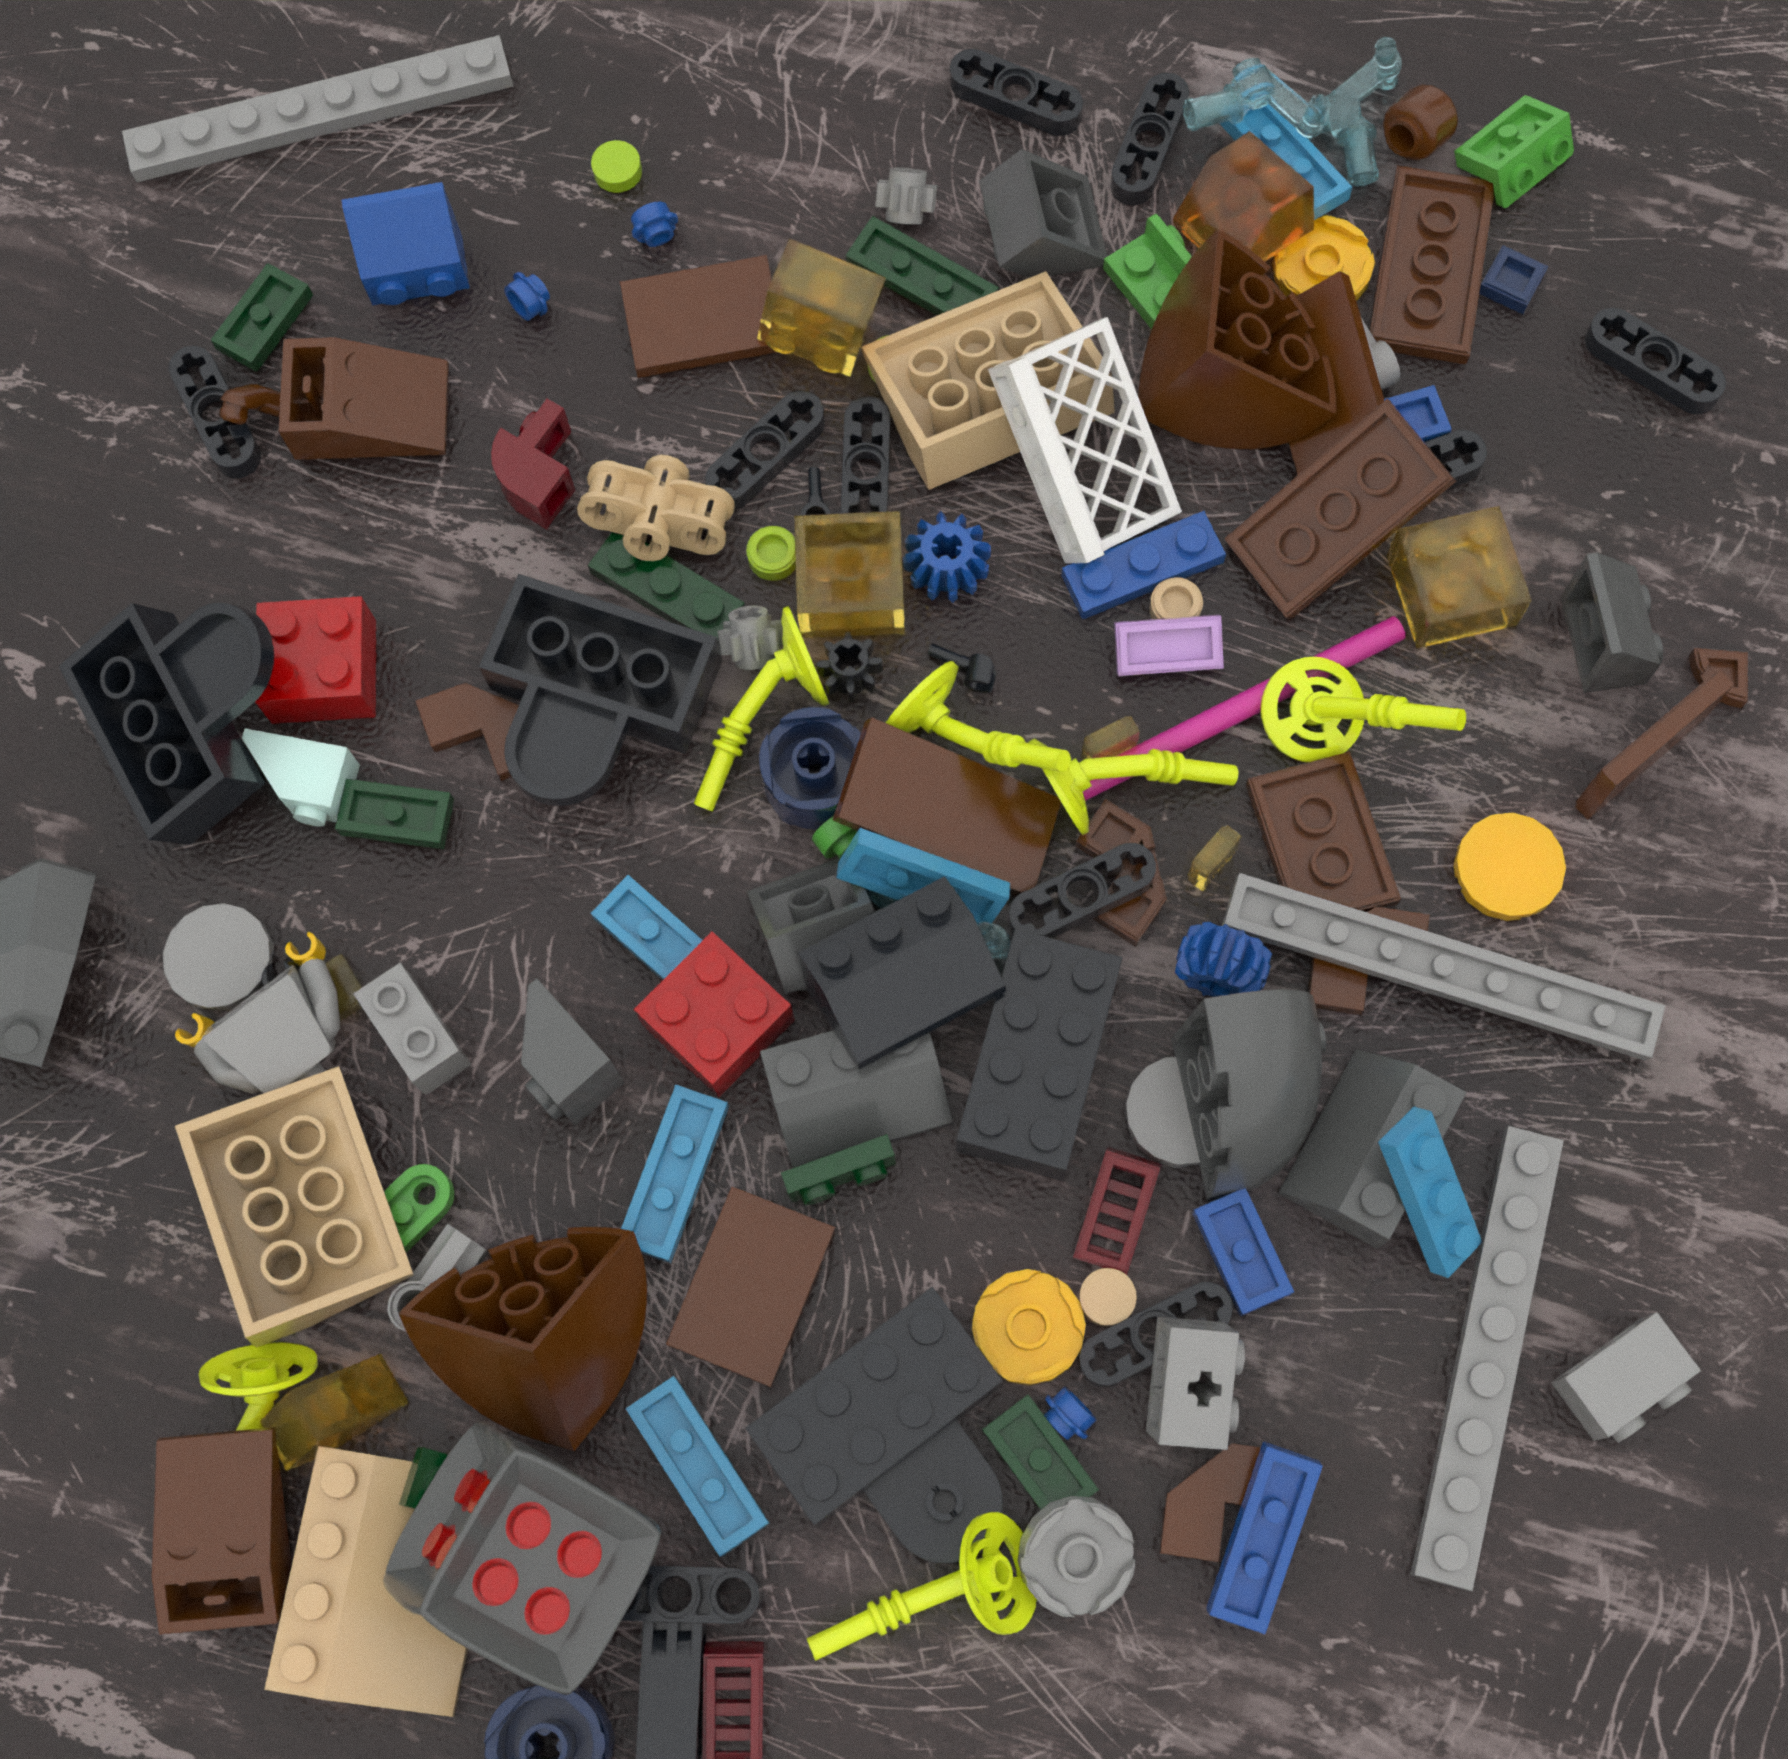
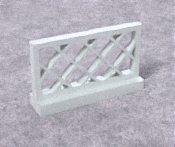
M1108 317L1094 321L1013 360L1004 361L988 369L1065 563H1088L1104 555L1103 551L1182 512ZM1097 334L1104 353L1098 370L1077 361L1083 341ZM1067 347H1070L1067 356L1058 353L1059 351ZM1049 358L1063 365L1054 391L1040 385L1032 365L1033 363ZM1073 370L1094 379L1086 406L1064 396ZM1109 371H1111L1113 377L1108 376ZM1105 385L1118 390L1123 403L1117 420L1096 411ZM1046 398L1049 399V400H1051L1049 406H1048V403H1047V401H1046ZM1061 405L1082 414L1074 440L1061 436L1055 424ZM1093 419L1114 428L1105 454L1084 446ZM1128 420H1130L1132 427L1127 425ZM1124 433L1136 438L1141 449L1135 468L1115 460ZM1065 447L1070 449L1069 454H1067ZM1080 454L1101 463L1092 489L1079 484L1074 471ZM1112 468L1132 476L1123 503L1103 495ZM1142 482L1156 488L1163 506L1150 514L1134 508ZM1084 496L1089 497L1088 503H1086ZM1099 503L1120 511L1113 532L1100 538L1093 521ZM1130 516L1138 519L1128 524Z

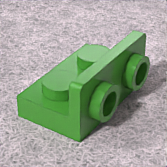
M1524 95L1454 151L1457 167L1493 183L1496 205L1507 208L1572 156L1574 147L1570 115L1566 111Z
M1154 214L1147 218L1143 235L1104 258L1103 270L1152 329L1167 294L1192 256L1185 249L1183 238L1178 230L1172 225L1167 226L1158 214Z

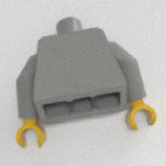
M307 932V936L311 940V948L303 955H299L297 948L291 942H288L285 946L287 955L300 967L299 972L294 965H291L216 1022L208 1017L192 1013V1018L198 1023V1031L194 1037L186 1030L180 1028L176 1030L175 1037L177 1041L194 1047L195 1055L217 1083L250 1094L257 1092L266 1093L326 1071L319 1062L334 1050L336 1044L335 1036L341 1027L337 990L323 961L326 954L325 946L313 933Z

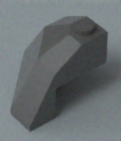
M40 858L21 867L20 872L0 880V1057L42 1067L76 959L96 873Z

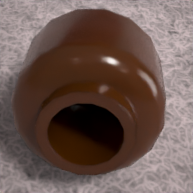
M1422 84L1414 87L1396 100L1386 111L1383 120L1385 140L1394 153L1407 160L1420 161L1428 158L1455 134L1458 124L1457 110L1451 98L1443 90L1433 85Z

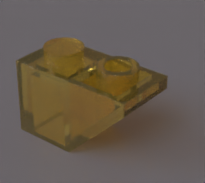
M380 1353L290 1390L260 1420L263 1428L275 1427L278 1456L286 1471H289L314 1460L318 1446L339 1448L404 1407L408 1400Z

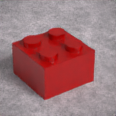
M362 596L257 603L256 615L267 626L273 641L274 665L269 683L255 703L272 724L376 718V619Z
M711 932L634 1008L641 1024L718 1098L760 1057V1051L767 1049L795 1021L791 1004L714 932Z

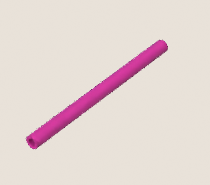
M1392 616L1312 657L1332 660L1347 669L1404 640L1405 631L1400 621L1395 616ZM1320 670L1305 671L1308 678L1323 677L1327 679L1333 676ZM1270 678L1116 756L1148 754L1151 749L1181 753L1261 712L1262 695ZM1288 683L1282 688L1278 703L1292 697L1296 692ZM1132 777L1091 780L1092 787L1083 791L1085 801Z

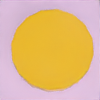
M1329 215L1321 216L1311 223L1308 221L1302 223L1301 220L1292 224L1279 238L1272 263L1274 280L1286 297L1291 292L1298 296L1341 271L1349 275L1357 301L1368 288L1375 264L1373 253L1371 255V250L1367 245L1368 239L1364 233L1347 220Z
M1516 813L1490 815L1474 824L1459 843L1453 864L1455 878H1458V883L1462 888L1461 892L1467 902L1484 915L1504 921L1520 920L1522 917H1529L1546 909L1561 890L1566 872L1563 849L1551 830L1534 818Z
M1025 1269L1006 1273L987 1286L975 1306L972 1333L976 1346L1001 1378L1008 1382L1031 1386L1050 1382L1071 1367L1082 1349L1086 1324L1081 1304L1067 1284L1049 1274L1041 1273V1271Z

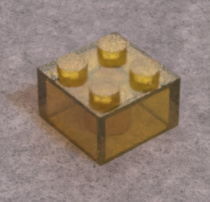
M789 238L767 291L757 339L766 342L771 349L779 353H793L813 361L823 371L829 373L840 372L851 377L870 330L886 278Z
M1500 506L1404 527L1396 531L1387 553V558L1417 649L1518 625L1532 600Z
M900 511L794 516L797 616L802 638L844 636L845 632H850L851 636L905 634Z

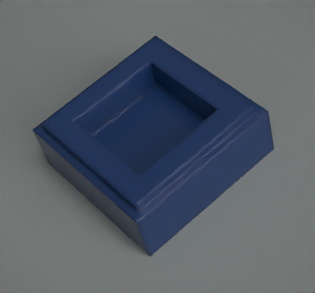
M1502 245L1481 283L1479 294L1524 314L1548 266Z

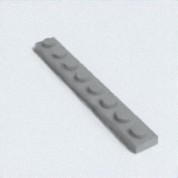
M498 35L123 130L122 135L130 171L138 183L514 86L502 42Z
M1239 873L1235 878L1222 926L1227 924L1232 929L1244 930L1246 935L1259 938L1261 941L1644 1061L1653 1057L1666 1006Z
M1507 1126L1503 1130L1481 1235L1482 1243L1478 1249L1410 1574L1465 1591H1473L1564 1142L1561 1139L1512 1126Z

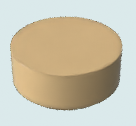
M1179 577L1168 578L1160 582L1153 590L1149 605L1151 618L1164 619L1200 616L1203 607V597L1199 588L1193 582Z
M1102 1268L1092 1272L1084 1280L1079 1292V1302L1084 1316L1093 1324L1101 1327H1112L1129 1318L1137 1300L1136 1289L1131 1279L1123 1272L1113 1268Z

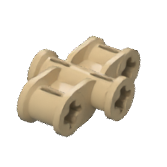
M657 455L647 460L644 470L608 460L593 464L587 476L588 485L590 486L588 493L581 497L577 511L581 520L588 526L624 535L623 546L634 557L644 561H657L667 555L670 546L702 555L716 554L721 551L726 542L725 522L733 515L735 505L731 495L724 489L689 481V470L679 459L669 455ZM667 470L668 474L666 477V481L663 482L661 481V477L663 471ZM607 476L612 477L609 488L605 486ZM712 500L713 506L710 513L706 509L708 502ZM606 504L605 514L601 515L602 505ZM703 528L708 529L705 540L701 539ZM647 535H652L650 545L646 546Z

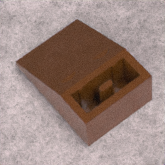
M336 337L283 339L279 433L295 460L446 455L448 360Z
M275 1427L159 1438L156 1442L152 1584L159 1635L277 1624L281 1617L292 1561Z

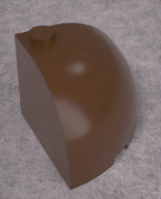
M1219 229L1190 258L1161 306L1143 357L1138 392L1139 401L1148 422L1203 445L1228 449H1258L1292 442L1315 431L1336 415V391L1328 356L1319 357L1316 346L1310 336V333L1316 327L1295 294L1291 292L1286 297L1265 274L1270 269V266L1248 247Z
M596 1226L572 1227L567 1230L568 1237L537 1242L534 1234L509 1241L489 1249L488 1253L491 1259L467 1270L461 1275L456 1268L451 1269L415 1296L398 1314L412 1343L427 1365L446 1386L468 1405L493 1422L515 1433L575 1451L617 1397L630 1373L640 1345L646 1316L647 1279L644 1259L634 1231Z

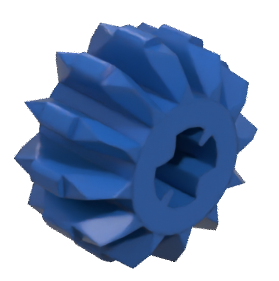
M940 511L936 516V525L934 526L921 519L917 524L918 535H908L905 540V549L909 553L903 557V567L906 572H912L910 576L911 585L914 589L928 585L927 596L931 601L938 597L940 591L947 592L948 599L954 603L957 600L958 589L960 588L973 595L977 591L976 579L985 580L989 574V565L985 561L991 557V546L987 542H982L983 530L980 525L966 529V517H964L963 513L953 523L947 522L945 514Z
M1204 922L1202 925L1190 926L1187 935L1182 938L1176 957L1175 973L1181 980H1184L1188 988L1201 991L1203 996L1217 997L1260 991L1264 989L1271 968L1269 964L1272 953L1267 947L1263 946V942L1259 938L1246 935L1244 930L1232 929L1227 924L1217 926L1211 922Z

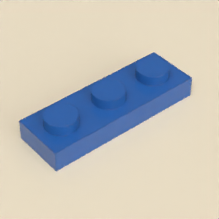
M1202 511L1103 551L1104 555L1088 563H1072L1062 567L1061 576L1083 620L1153 592L1160 582L1168 578L1179 577L1185 579L1224 563L1226 553L1205 511Z
M1263 1441L1206 1607L1210 1616L1266 1634L1323 1467L1319 1460Z

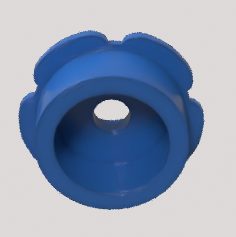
M665 202L646 204L637 209L631 216V222L634 227L632 236L638 242L646 243L649 247L661 246L673 238V231L676 228L675 224L678 223L677 214L670 212Z
M521 272L514 273V281L504 288L505 295L513 309L526 321L531 320L538 314L540 316L545 315L548 312L546 302L550 300V294L544 283L534 274L525 277Z
M1065 1386L1054 1397L1048 1394L1045 1400L1051 1408L1044 1414L1048 1422L1067 1440L1075 1433L1080 1438L1087 1439L1086 1431L1097 1421L1093 1413Z

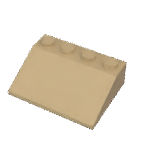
M1046 271L862 346L865 360L889 409L906 451L928 490L1020 452L988 369L1004 361L1013 360L1083 327ZM1089 337L1083 341L1077 361L1098 370L1102 355ZM1067 347L1059 351L1058 353L1067 356L1070 347ZM1049 358L1033 363L1032 365L1040 385L1054 391L1063 365ZM1073 370L1064 396L1086 406L1094 379ZM1105 385L1096 411L1107 416L1115 413L1113 388ZM1046 398V401H1047L1048 406H1049L1051 400H1049V399ZM1061 405L1055 421L1059 434L1062 435L1078 428L1082 414Z
M339 1066L175 1126L244 1336L256 1348L309 1328L414 1275Z
M318 1446L264 1690L328 1701L449 1717L455 1716L468 1648L440 1632L421 1615L404 1609L388 1593L383 1582L393 1549L415 1510L399 1505L412 1465L411 1461Z

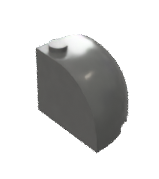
M1261 990L1205 998L1171 1038L1200 1160L1199 1168L1207 1201L1222 1198L1244 1188L1248 1192L1268 1182L1293 1159L1311 1129L1321 1090L1322 1053L1326 1051V1035L1321 1021L1318 1020L1313 995L1300 990Z

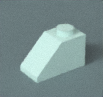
M245 728L242 736L244 743L279 799L293 814V818L301 823L318 827L324 826L326 821L337 822L346 779L356 780L360 764L347 747Z

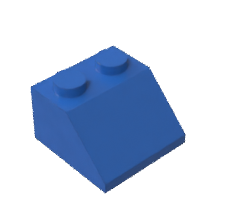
M443 182L341 200L359 275L372 306L379 304L398 305L407 299L429 295L448 296L455 291L470 288L463 238Z

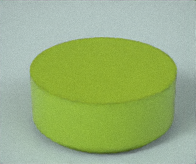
M620 140L609 141L600 145L592 155L591 167L596 183L602 189L608 192L621 193L630 190L639 182L642 175L641 161L637 150L631 144Z
M779 526L761 528L748 541L746 549L748 563L751 570L758 577L770 581L781 580L788 577L796 569L799 562L797 541L792 533L785 528Z

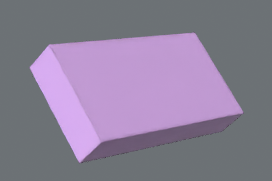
M1221 615L1114 622L1116 670L1118 676L1224 668Z

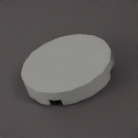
M225 903L202 906L185 915L170 932L163 950L164 974L172 990L193 1007L203 1010H232L264 986L262 983V973L266 966L272 964L274 943L265 926L244 908Z
M1176 1057L1163 1058L1145 1067L1130 1086L1124 1106L1125 1121L1127 1120V1127L1136 1147L1152 1161L1172 1168L1198 1165L1200 1160Z
M1069 1496L1051 1502L1032 1517L1021 1537L1018 1564L1023 1583L1043 1607L1062 1617H1075L1074 1615L1086 1613L1094 1615L1103 1612L1123 1596L1134 1576L1136 1561L1133 1558L1134 1541L1131 1530L1118 1513L1095 1498Z

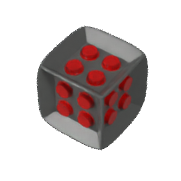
M478 1421L459 1439L450 1451L409 1518L390 1556L383 1582L388 1593L404 1609L421 1615L432 1626L452 1640L533 1684L562 1695H569L584 1681L593 1669L631 1605L653 1561L660 1540L661 1530L660 1526L652 1518L638 1509L621 1502L563 1465L503 1433L494 1426Z

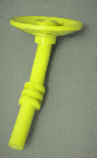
M789 606L784 607L782 610L783 649L774 652L776 658L767 661L729 717H723L721 720L725 727L718 728L717 730L720 739H714L712 742L716 749L693 803L699 807L713 812L735 757L742 756L743 750L740 748V745L747 744L748 740L744 735L751 734L752 728L749 726V723L781 678L784 677L786 682L796 678L802 687L810 692L814 700L824 707L829 705L826 693Z
M1304 657L1291 661L1281 667L1268 681L1261 699V720L1272 744L1286 756L1305 763L1345 753L1359 737L1364 720H1367L1370 726L1392 727L1393 729H1402L1405 725L1461 731L1466 724V712L1464 709L1408 703L1406 697L1384 696L1382 694H1374L1370 699H1366L1363 697L1358 682L1347 669L1332 660L1321 657ZM1305 671H1324L1338 678L1340 682L1337 685L1323 677L1308 678ZM1288 683L1296 690L1290 702L1291 717L1279 720L1277 713L1278 698L1282 688ZM1311 686H1323L1329 689L1331 693L1329 694L1324 691L1314 693ZM1341 719H1352L1347 732L1343 735L1337 728ZM1321 724L1323 732H1312L1305 729L1302 725L1316 726ZM1295 733L1299 737L1310 741L1324 740L1325 748H1307L1297 744L1290 737Z
M954 661L943 664L926 677L901 702L886 721L887 724L910 734L920 727L928 734L934 731L942 738L982 754L985 760L992 764L1007 767H1017L1020 764L1064 772L1069 768L1071 762L1070 754L1066 750L1027 743L1021 736L1010 733L992 731L988 734L948 717L950 710L943 703L947 699L957 676L959 667Z
M1036 739L1029 741L1032 744L1046 746ZM1151 749L1148 754L1088 758L1081 762H1078L1075 758L1064 772L1042 768L1061 803L1082 835L1089 832V818L1083 791L1092 787L1091 780L1145 775L1148 781L1158 780L1159 782H1169L1171 784H1178L1181 780L1234 786L1239 774L1236 765L1185 759L1184 755L1180 752L1172 753L1171 751H1160L1158 749Z
M274 1342L257 1348L253 1345H248L221 1353L207 1361L199 1370V1381L201 1386L208 1391L222 1395L244 1397V1401L249 1405L236 1431L263 1428L274 1407V1400L279 1397V1391L296 1385L315 1372L318 1366L317 1354L307 1346L294 1343ZM293 1364L303 1369L301 1373L289 1377L288 1369ZM221 1379L229 1382L231 1388L221 1387L216 1381Z
M989 1512L977 1516L970 1522L962 1538L959 1559L960 1570L903 1593L895 1589L891 1591L890 1599L885 1595L880 1596L878 1605L870 1601L867 1603V1610L806 1638L815 1661L875 1632L883 1636L887 1634L886 1627L889 1626L892 1630H896L899 1628L898 1621L901 1620L906 1625L911 1622V1615L965 1594L974 1615L988 1630L1000 1635L1021 1631L1032 1618L1037 1599L1023 1583L1018 1564L1020 1540L1023 1535L1022 1530L1011 1518L1002 1513ZM985 1529V1538L979 1539L972 1544L975 1536ZM1003 1541L1012 1555L1017 1577H1013L1009 1560L999 1551ZM983 1549L982 1558L976 1559L979 1551ZM1000 1592L998 1598L993 1602L991 1593ZM1012 1598L1015 1599L1011 1612L1005 1618L999 1619L997 1611L1005 1609Z

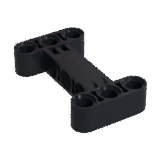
M650 1566L636 1596L622 1621H643L635 1759H701L703 1653L705 1643L707 1642V1623L734 1624L746 1622L756 1616L762 1607L764 1592L758 1577L750 1571L739 1568ZM677 1576L688 1581L692 1590L690 1603L680 1612L672 1611L666 1607L662 1596L663 1588L667 1581ZM733 1578L745 1581L751 1591L750 1604L744 1611L738 1614L730 1613L726 1610L720 1598L722 1587Z

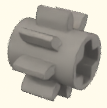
M894 167L890 168L889 180L880 179L877 182L875 207L886 208V221L900 224H922L923 212L932 213L935 210L937 185L926 184L927 171Z
M745 606L731 611L728 615L729 621L723 622L724 629L717 631L721 655H731L732 661L740 669L755 670L763 668L767 661L774 659V652L779 651L780 646L783 645V626L781 620L771 621V614H768V610L762 606Z

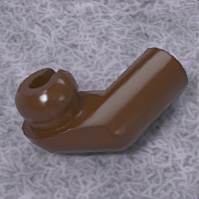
M248 384L226 390L220 399L224 402L219 415L221 419L239 425L247 422L249 409L279 418L281 392L258 384Z

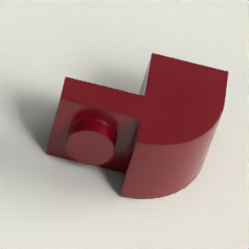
M548 398L537 412L533 411L527 415L520 427L518 437L500 428L494 438L491 450L492 466L508 503L521 515L546 530L576 491L568 467L552 458L572 431L564 408Z

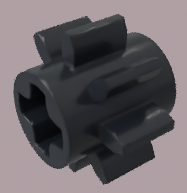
M845 632L844 639L835 644L828 641L824 642L825 654L829 660L816 662L819 676H830L826 682L828 695H832L838 690L843 694H847L850 702H854L855 694L862 692L864 689L872 693L876 691L875 681L870 674L882 672L883 666L881 658H869L873 652V640L869 638L861 643L858 640L852 639L850 632ZM856 663L859 664V668L857 670L853 668V666ZM844 664L847 667L842 671L840 666Z

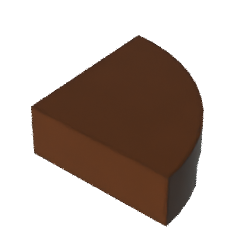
M1694 648L1689 654L1690 667L1698 684H1702L1714 672L1722 671L1735 685L1720 702L1729 706L1743 708L1748 702V652Z

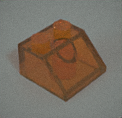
M1249 131L1209 157L1174 215L1173 225L1198 248L1219 229L1248 247L1263 261H1267L1314 230V186Z

